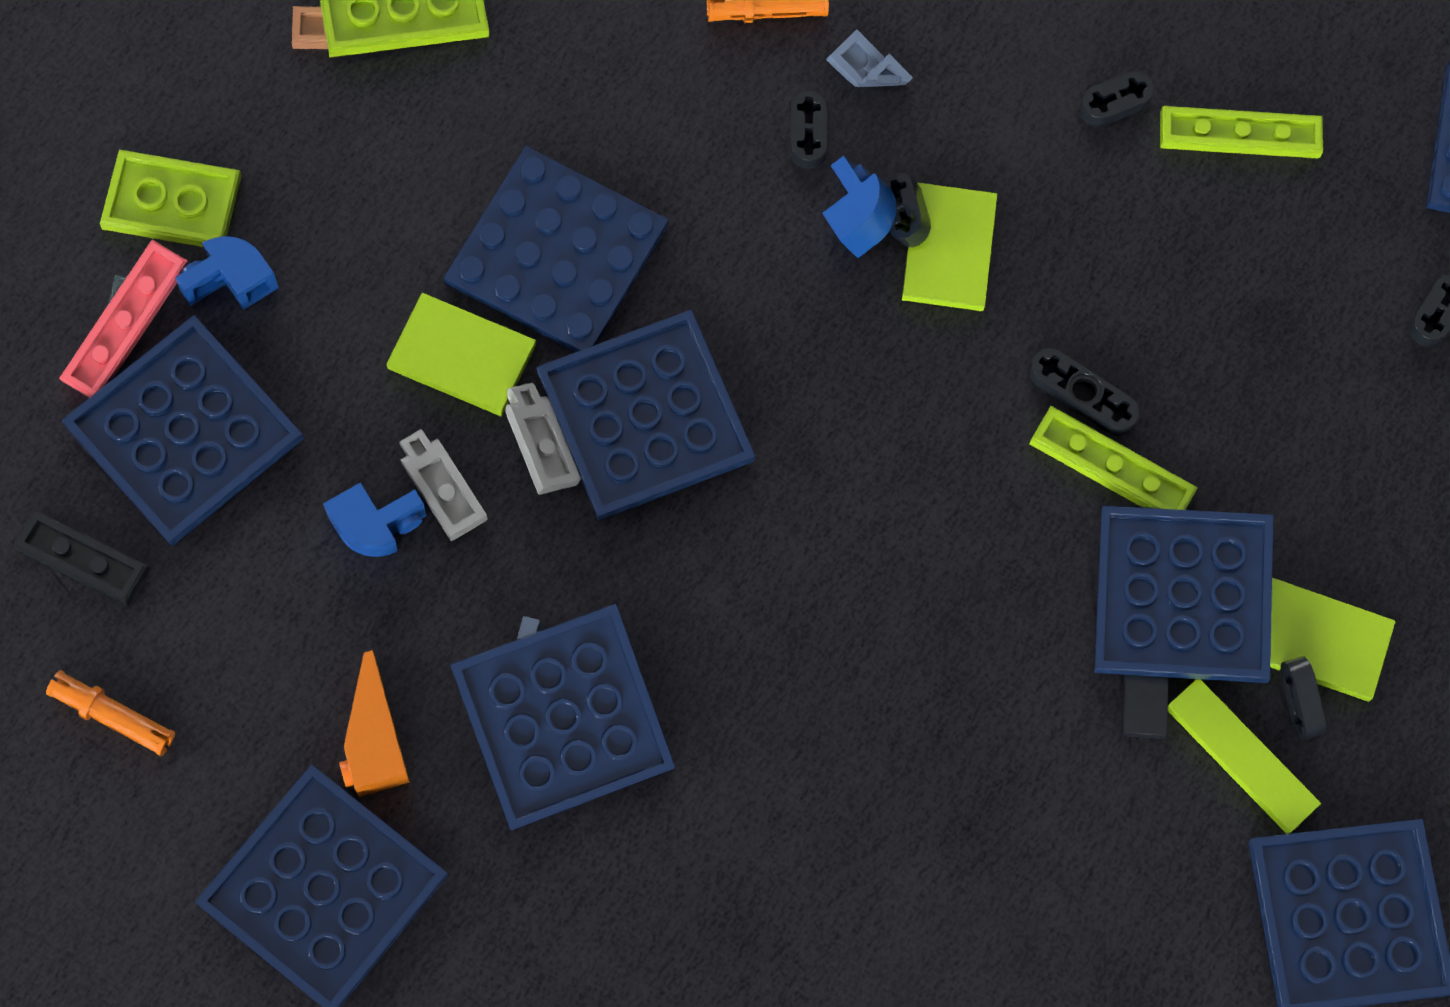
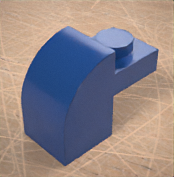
M843 155L831 167L848 191V194L824 211L823 215L839 240L859 258L879 243L891 229L896 216V199L891 189L875 173L870 175L861 163L854 167Z
M229 236L216 237L203 242L202 245L207 259L190 263L182 270L181 275L175 278L182 295L190 306L222 286L227 285L244 310L279 288L274 272L259 251L247 241Z
M361 483L323 503L326 514L342 541L353 551L371 557L386 556L397 552L398 549L393 535L397 532L401 535L411 532L422 523L421 519L426 516L424 503L416 490L409 492L377 511Z

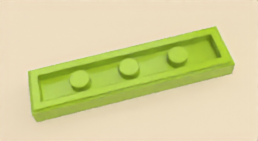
M1163 106L1160 111V148L1320 158L1323 153L1322 116Z
M1050 406L1029 443L1142 508L1186 510L1198 488L1053 406Z
M1196 679L1168 705V712L1286 834H1290L1321 804L1201 679Z

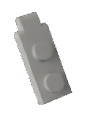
M533 383L508 388L507 396L510 404L506 405V415L538 495L576 486L581 477L548 397H540Z
M420 429L399 442L407 455L401 459V463L451 542L488 520L487 514L438 439L430 442L423 430Z

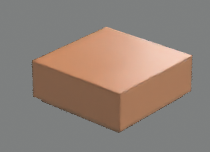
M293 6V49H328L321 7Z

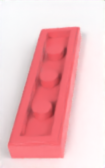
M151 240L59 379L89 398L112 381L177 284L175 278L181 275L182 270L189 265L188 261L156 241Z

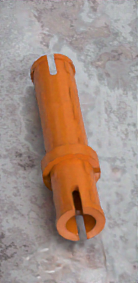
M707 0L708 22L743 20L744 23H753V19L828 16L829 10L828 0Z
M59 670L54 675L58 679L57 682L51 679L46 695L54 697L78 710L79 716L83 719L89 720L93 718L156 752L159 756H163L167 751L164 748L165 745L168 747L171 745L175 731L169 730L105 695V690L96 685L91 688L65 674L62 670Z

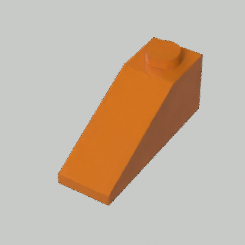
M373 650L364 652L344 743L347 760L339 762L345 786L350 787L354 785L359 797L410 783Z

